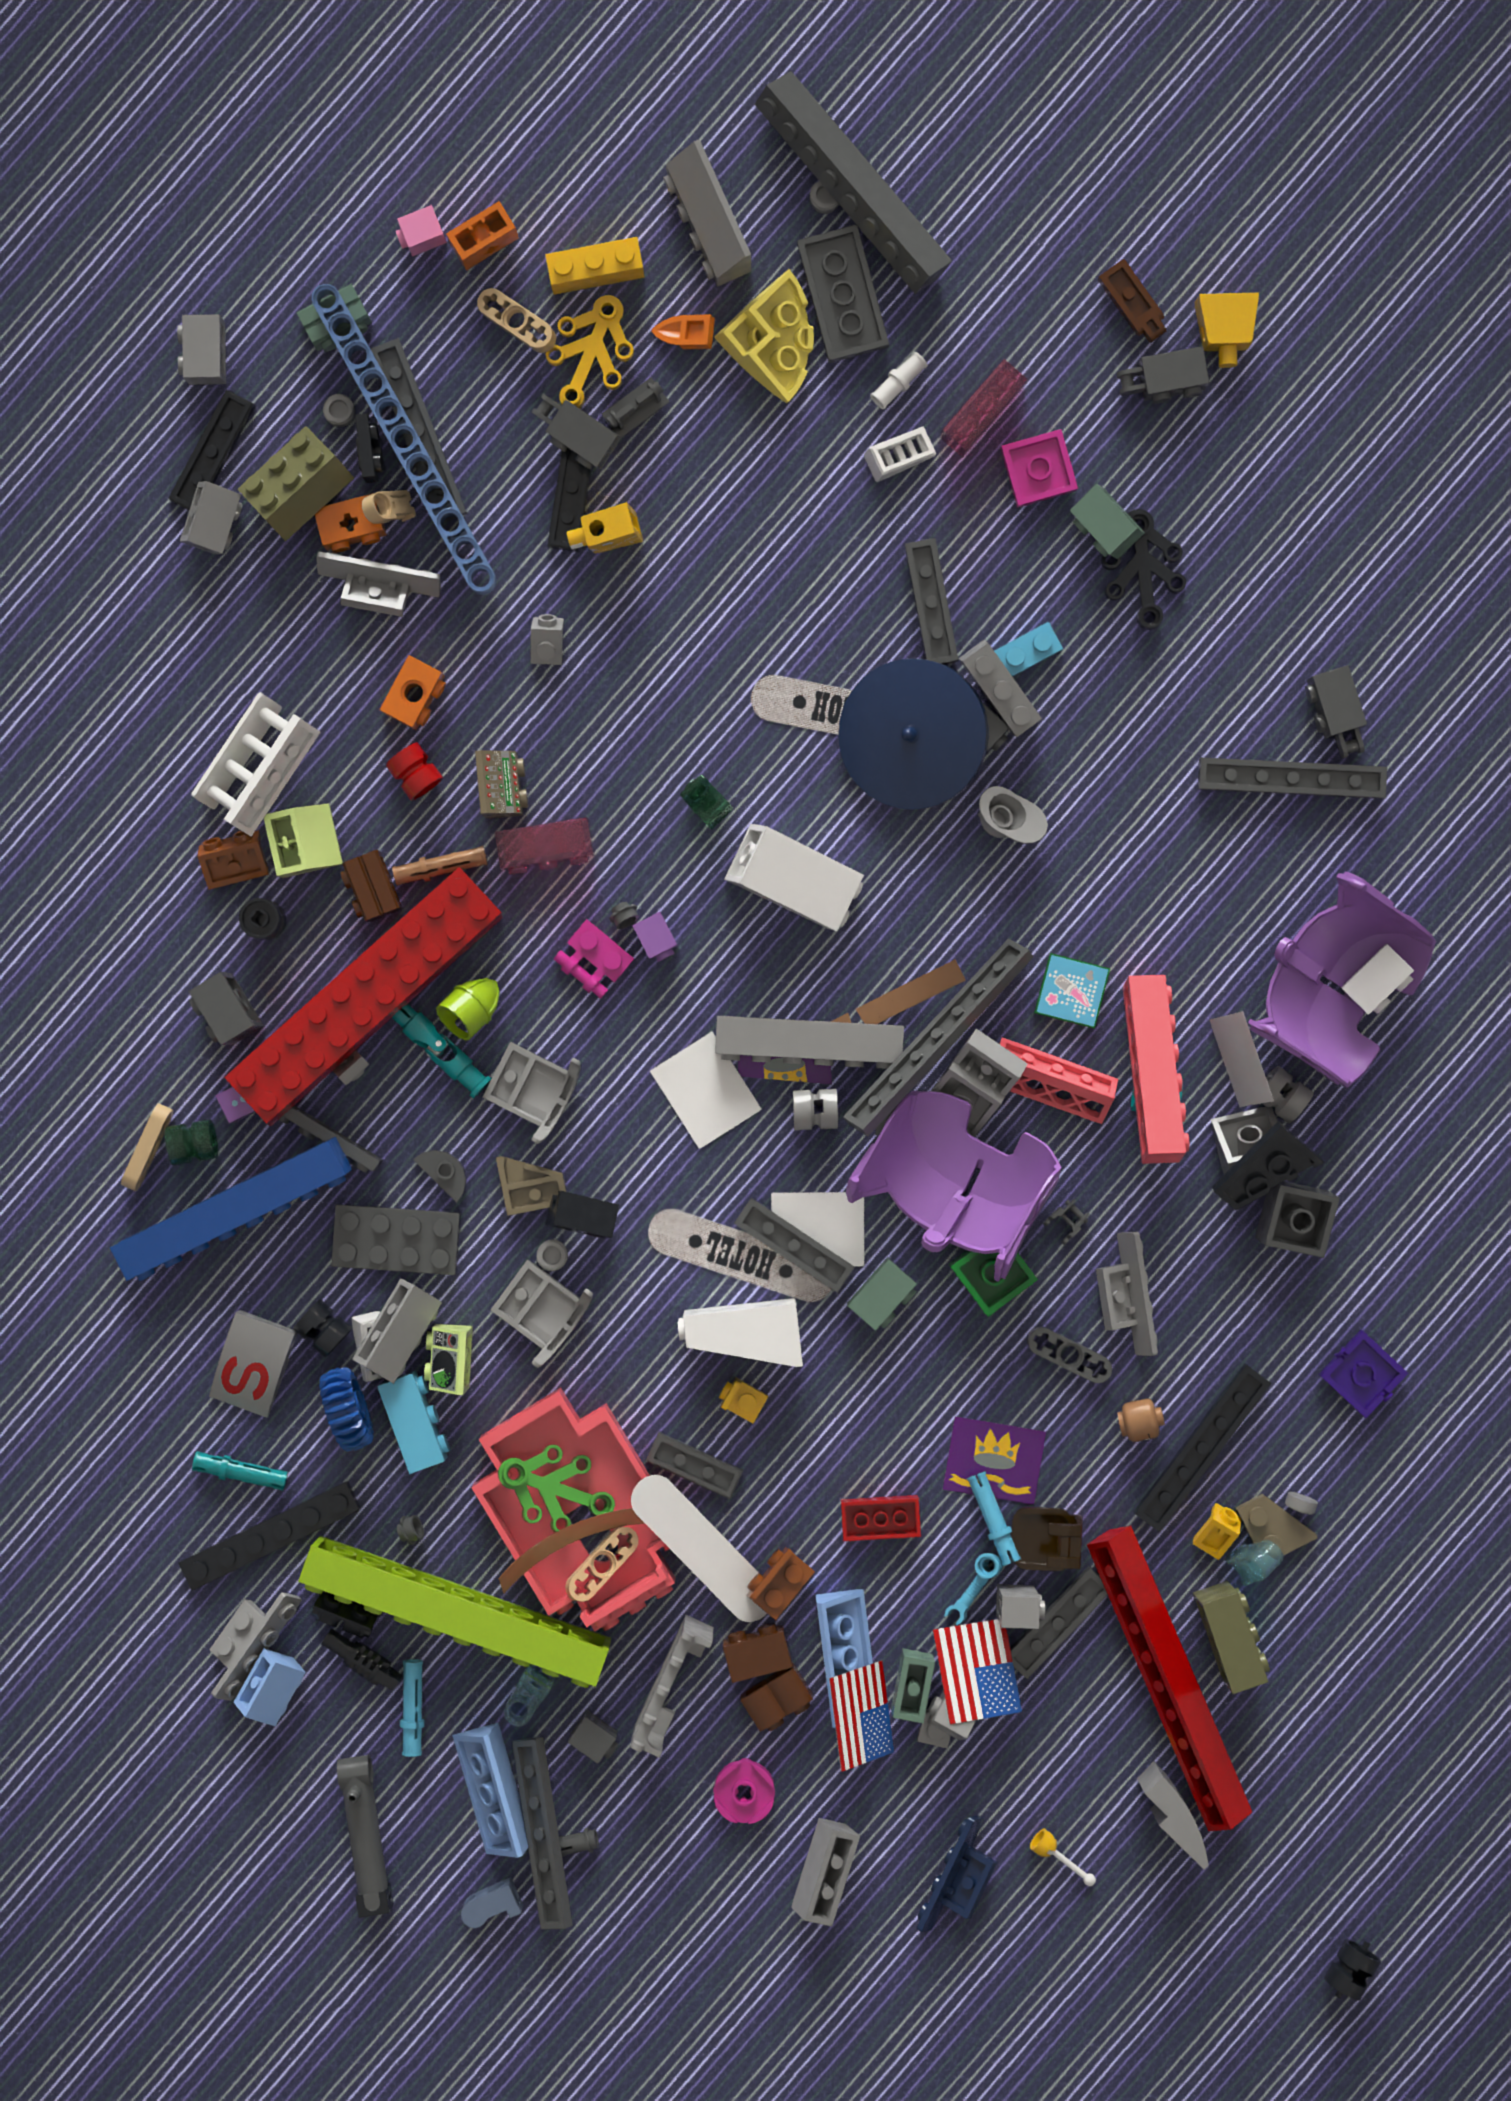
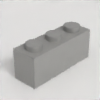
M981 641L958 658L1014 736L1018 737L1042 719L988 642Z
M400 1279L352 1360L394 1384L397 1377L405 1370L406 1362L412 1352L420 1345L422 1335L428 1325L436 1318L442 1302L417 1286Z
M823 1818L818 1819L791 1906L804 1921L833 1926L860 1839V1835L845 1823Z

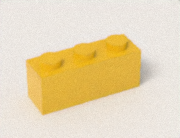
M638 237L545 254L554 295L645 278Z

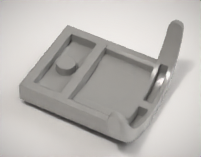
M510 1042L483 1098L540 1126L531 1139L539 1144L554 1129L572 1096L580 1075V1061L572 1058L569 1069L566 1070Z
M527 1260L491 1308V1311L542 1348L532 1361V1364L539 1368L552 1357L576 1327L588 1309L593 1293L585 1289L581 1297H578L533 1262Z

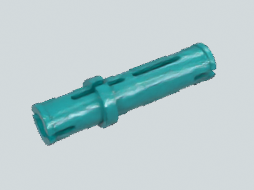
M196 1451L192 1464V1471L219 1476L220 1480L225 1481L226 1478L280 1491H284L288 1477V1471L231 1459V1456L228 1455L220 1457Z

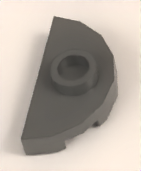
M433 1150L423 1152L413 1159L456 1203L459 1202L465 1192L466 1176L464 1167L456 1157L445 1151Z

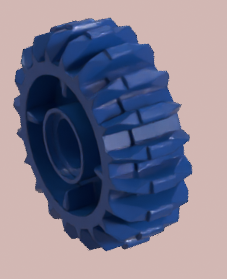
M338 1367L329 1370L328 1373L320 1377L319 1387L325 1415L327 1416L332 1434L335 1436L339 1446L346 1452L362 1449L366 1445L371 1444L374 1431L370 1417L371 1414L361 1385H359L354 1372L348 1367L340 1369Z

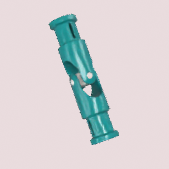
M407 1004L392 1017L403 1028L402 1032L413 1043L425 1048L427 1056L452 1080H458L471 1092L470 1097L474 1099L490 1083L492 1078L489 1076L485 1077L472 1065L473 1060L447 1036L441 1033L438 1034L433 1023L422 1012L417 1013ZM449 1046L453 1050L455 1058L451 1061L440 1060L437 1056L442 1055L444 1049Z

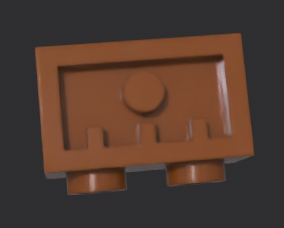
M259 830L255 831L252 836L243 831H238L233 834V837L225 839L214 837L205 840L199 845L197 857L208 890L269 875V867L260 843L261 835Z
M786 1547L783 1551L777 1549L767 1561L770 1567L763 1575L758 1573L747 1586L750 1591L746 1596L774 1620H777L815 1573L793 1551Z

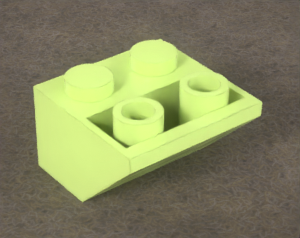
M329 803L290 808L265 815L264 823L278 877L287 878L343 865Z

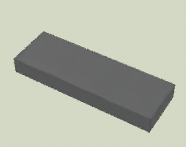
M658 1432L646 1458V1462L728 1499H731L743 1472L741 1468L661 1432Z

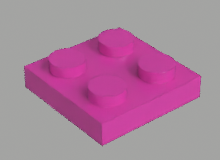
M1062 429L1001 446L1000 449L1017 508L1078 490Z

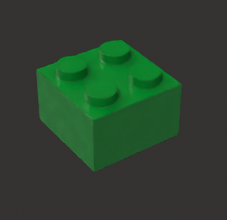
M966 1250L948 1265L982 1311L989 1317L1038 1280L1019 1253H1017L1006 1279L1001 1278L999 1282L994 1280V1264L999 1253L982 1254Z

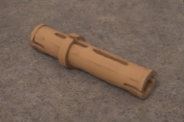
M482 845L477 848L426 859L425 856L420 857L417 862L392 866L395 883L399 886L400 884L424 879V882L431 881V877L452 873L458 867L465 870L488 865L484 846Z

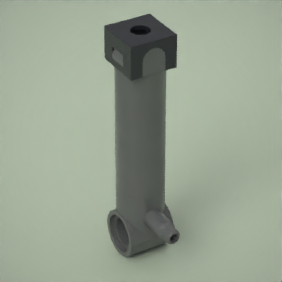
M370 1755L338 1759L337 1777L339 1787L343 1792L358 1891L355 1896L358 1917L388 1914L394 1903L391 1884L387 1882L373 1789L374 1772Z

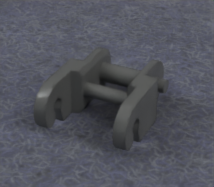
M1075 1199L1067 1200L1065 1202L1066 1206L1063 1209L1058 1207L1043 1222L1047 1226L1051 1220L1060 1216L1068 1223L1072 1231L1061 1241L1063 1245L1067 1244L1068 1240L1072 1239L1081 1230L1079 1225L1082 1222L1086 1224L1088 1222L1086 1218L1090 1215L1088 1212L1083 1214L1074 1205ZM1069 1209L1079 1218L1075 1223L1065 1215Z

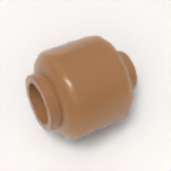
M1149 1398L1126 1402L1122 1406V1411L1117 1412L1122 1436H1128L1131 1442L1157 1438L1160 1433L1159 1426L1165 1425L1162 1408H1155L1153 1401Z

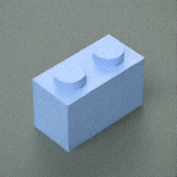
M263 1648L233 1703L244 1717L276 1726L280 1717L285 1713L295 1690L300 1686L305 1671L293 1657Z

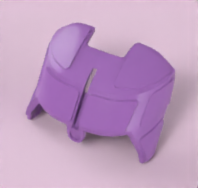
M1344 872V874L1338 873L1336 877L1338 881L1337 905L1314 916L1302 927L1293 940L1285 937L1279 942L1274 954L1279 963L1271 978L1266 999V1013L1268 1017L1258 1021L1250 1019L1248 1024L1251 1025L1250 1030L1300 1058L1334 1084H1340L1348 1088L1367 1071L1379 1053L1380 1047L1362 1035L1357 1029L1365 1011L1346 992L1342 995L1321 982V977L1323 976L1339 987H1342L1385 944H1388L1414 970L1410 974L1413 981L1401 991L1404 994L1413 995L1428 969L1436 940L1417 920L1393 906L1394 903L1367 881L1352 873Z
M911 1091L902 1099L886 1120L885 1126L876 1142L870 1145L849 1178L846 1189L848 1202L854 1203L863 1197L888 1192L905 1215L927 1230L921 1241L922 1246L926 1250L940 1252L951 1243L972 1252L982 1254L999 1253L994 1264V1280L998 1282L1001 1278L1005 1280L1028 1230L1055 1189L1062 1167L1050 1147L1027 1132L1021 1135L1011 1155L971 1136L967 1131L972 1109L970 1103L942 1092ZM976 1168L980 1169L971 1192L967 1197H964L963 1194Z

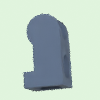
M509 1877L467 1897L461 1911V1918L464 1924L470 1928H478L484 1925L488 1918L507 1911L509 1918L521 1914L523 1903L512 1878Z

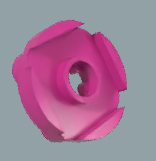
M748 1758L729 1763L718 1773L714 1783L713 1792L716 1808L725 1819L733 1823L748 1822V1824H752L762 1820L772 1809L775 1797L774 1780L764 1766ZM738 1786H750L751 1797L749 1799L745 1796L738 1798Z

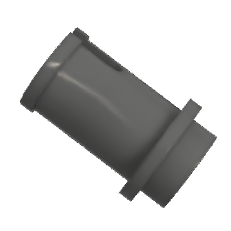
M589 1827L585 1828L584 1832L559 1836L562 1857L587 1850L589 1853H593L594 1849L599 1848L597 1831L595 1829L590 1830Z

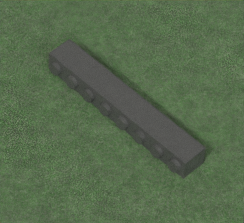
M790 71L766 85L754 105L912 291L916 294L939 279L951 264L952 260L793 72Z

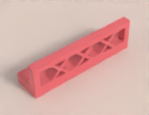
M1001 1038L999 1042L1001 1046L1028 1063L1020 1079L1010 1092L1096 1123H1103L1115 1099L1118 1084L1117 1078L1009 1039ZM1030 1080L1039 1081L1043 1088H1031L1026 1082ZM1064 1090L1069 1092L1073 1098L1064 1100L1058 1098L1055 1092ZM1094 1101L1103 1106L1100 1112L1087 1108L1084 1103Z

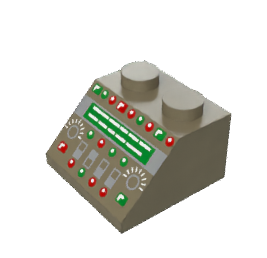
M475 751L481 814L486 819L524 816L523 808H528L527 790L521 789L520 777H525L524 758L518 759L516 751Z

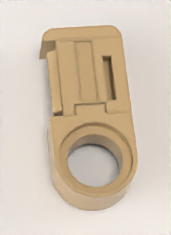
M407 490L379 491L362 500L363 513L368 521L373 524L387 523L400 519L404 522L416 516L414 507L410 505L409 501L412 499ZM375 503L377 504L380 513L377 511Z

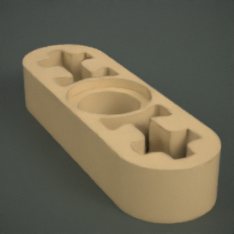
M495 288L486 289L479 295L477 300L478 309L488 320L536 352L545 353L554 347L556 334L547 322ZM490 300L496 301L504 309L503 313L501 314L493 307L489 308L488 302ZM514 314H524V322L520 327H510L509 321ZM531 327L540 334L544 333L547 336L544 341L537 340L529 332Z
M158 1103L152 1111L122 1177V1186L135 1192L140 1188L172 1119L173 1109Z
M629 1527L613 1529L568 1578L565 1585L567 1595L572 1600L580 1602L591 1599L636 1550L639 1542L637 1533ZM618 1534H628L627 1542L629 1546L628 1548L621 1546L615 1552V1554L620 1556L617 1560L616 1556L605 1548L608 1545L610 1549H614L619 1543ZM599 1555H605L610 1560V1567L605 1573L597 1572L594 1567V1561ZM587 1568L589 1573L599 1580L595 1582L594 1579H590L585 1585L586 1594H576L574 1591L577 1589V1586L574 1583L576 1580L583 1582L589 1576V1574L584 1572Z

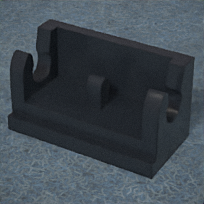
M558 1191V1195L553 1194L545 1225L602 1239L612 1238L619 1204Z

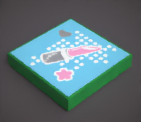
M1049 953L1034 1013L1095 1029L1110 968Z

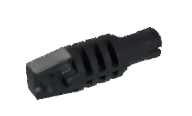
M331 1628L321 1645L343 1658V1663H345L346 1667L351 1668L352 1671L357 1672L361 1677L366 1678L367 1681L376 1686L380 1683L393 1691L402 1678V1674L390 1666L392 1662L371 1650L370 1647L365 1646L361 1641L353 1643L333 1628Z

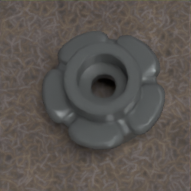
M628 902L617 904L612 908L611 912L613 914L609 920L615 923L617 929H623L632 925L639 919V915L636 912L637 905H629Z
M402 1516L400 1524L397 1525V1533L403 1542L407 1541L409 1545H415L417 1540L424 1537V1528L418 1516Z

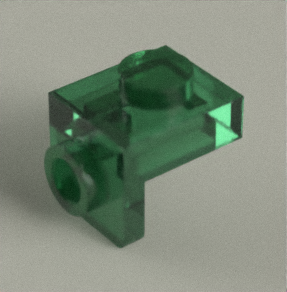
M703 774L691 780L680 793L686 804L711 830L734 809Z

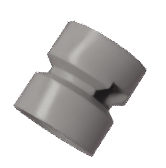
M1277 1066L1266 1077L1274 1101L1262 1104L1267 1108L1274 1106L1275 1114L1290 1124L1302 1113L1312 1099L1314 1092L1301 1082L1293 1083V1076L1282 1067Z
M819 1089L817 1094H813L810 1090H793L794 1130H812L814 1125H818L820 1129H838L837 1089ZM814 1105L823 1106V1113L814 1114Z

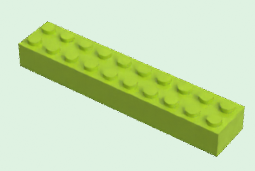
M321 1535L310 1546L298 1582L305 1584L304 1588L313 1593L322 1594L325 1591L334 1594V1599L339 1602L364 1605V1610L373 1614L381 1615L382 1612L393 1615V1619L401 1624L411 1625L413 1622L424 1626L423 1630L427 1633L439 1636L442 1632L453 1636L452 1640L458 1644L470 1646L471 1643L483 1647L482 1651L489 1655L500 1656V1654L513 1657L512 1661L518 1665L529 1667L532 1664L541 1667L543 1673L552 1677H559L560 1674L572 1678V1683L584 1688H588L589 1685L596 1687L611 1643V1637Z

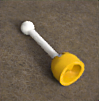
M1043 1828L1037 1832L1030 1843V1849L1041 1857L1054 1855L1082 1877L1085 1885L1093 1886L1095 1884L1096 1878L1093 1874L1085 1873L1056 1850L1057 1841L1049 1831Z

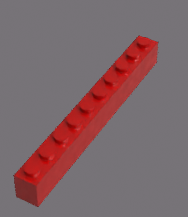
M1131 1525L1109 1529L1088 1543V1550L1207 1830H1231L1250 1815L1252 1809Z

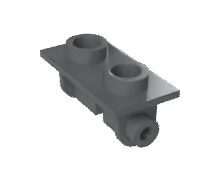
M650 377L603 412L602 416L613 431L623 438L670 402L663 394L664 391L659 383Z

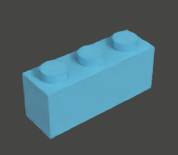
M414 1370L397 1377L394 1384L388 1380L380 1383L377 1387L409 1474L444 1462L448 1458L446 1452L450 1451V1447L445 1434H439L436 1423L439 1422V1416L435 1406H429L425 1394L429 1393L423 1375L418 1377L417 1371Z

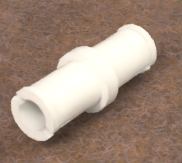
M913 352L897 370L892 369L888 373L889 378L870 394L873 402L881 409H885L901 391L906 392L910 388L909 383L928 366L925 359L919 353Z

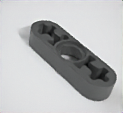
M1036 1327L1028 1334V1347L1036 1355L1093 1383H1103L1110 1378L1112 1365L1105 1356L1046 1327ZM1043 1333H1046V1339L1055 1345L1057 1339L1062 1340L1055 1349L1054 1357L1049 1356L1053 1351L1051 1348L1042 1346L1040 1349L1036 1348L1037 1343L1034 1341L1036 1335L1041 1337ZM1067 1346H1073L1078 1351L1077 1360L1070 1364L1063 1362L1061 1359V1352ZM1085 1352L1090 1354L1086 1358L1087 1361L1093 1364H1097L1099 1360L1103 1361L1102 1367L1105 1369L1103 1374L1097 1373L1094 1377L1092 1376L1093 1371L1083 1365L1082 1371L1077 1369L1083 1363Z

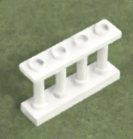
M261 692L257 694L191 794L192 797L211 809H215L219 803L227 808L229 812L224 820L249 836L253 835L320 734L319 730L295 714L292 715L289 721L280 717L278 714L282 707ZM273 726L281 733L270 748L261 742V739L269 727ZM253 752L264 758L254 774L244 768ZM236 777L247 784L237 800L226 793Z

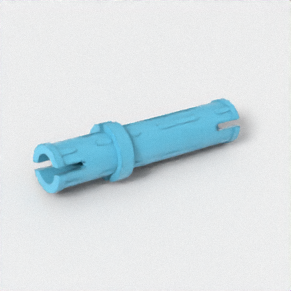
M986 1472L977 1474L981 1487L976 1475L967 1478L990 1534H988V1538L990 1541L993 1540L1002 1566L1011 1564L1007 1550L1012 1562L1020 1560L1021 1557L1010 1535L1012 1529L1005 1523Z
M420 1659L403 1660V1719L400 1720V1727L403 1728L402 1756L406 1757L422 1755L421 1738L422 1728L425 1727V1720L422 1719L423 1660Z

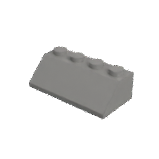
M698 139L666 164L667 176L663 177L670 195L676 193L680 204L676 205L682 222H689L693 231L689 233V237L695 251H702L705 261L701 263L708 280L714 278L718 287L751 272V253L702 143Z

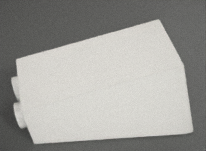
M750 824L724 880L827 929L838 931L839 927H843L849 917L850 912L848 908L852 899H856L862 890L863 883L861 880L864 875L767 826Z
M795 1298L684 1310L683 1318H679V1339L686 1340V1348L794 1367L803 1366Z

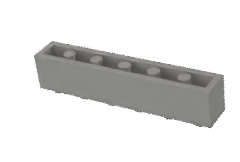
M717 1016L715 1053L721 1054V1060L740 1061V1055H752V1061L771 1062V1057H783V1063L802 1064V1058L814 1059V1065L833 1066V1060H845V1066L864 1067V1062H876V1068L888 1069L903 1053L904 1026Z

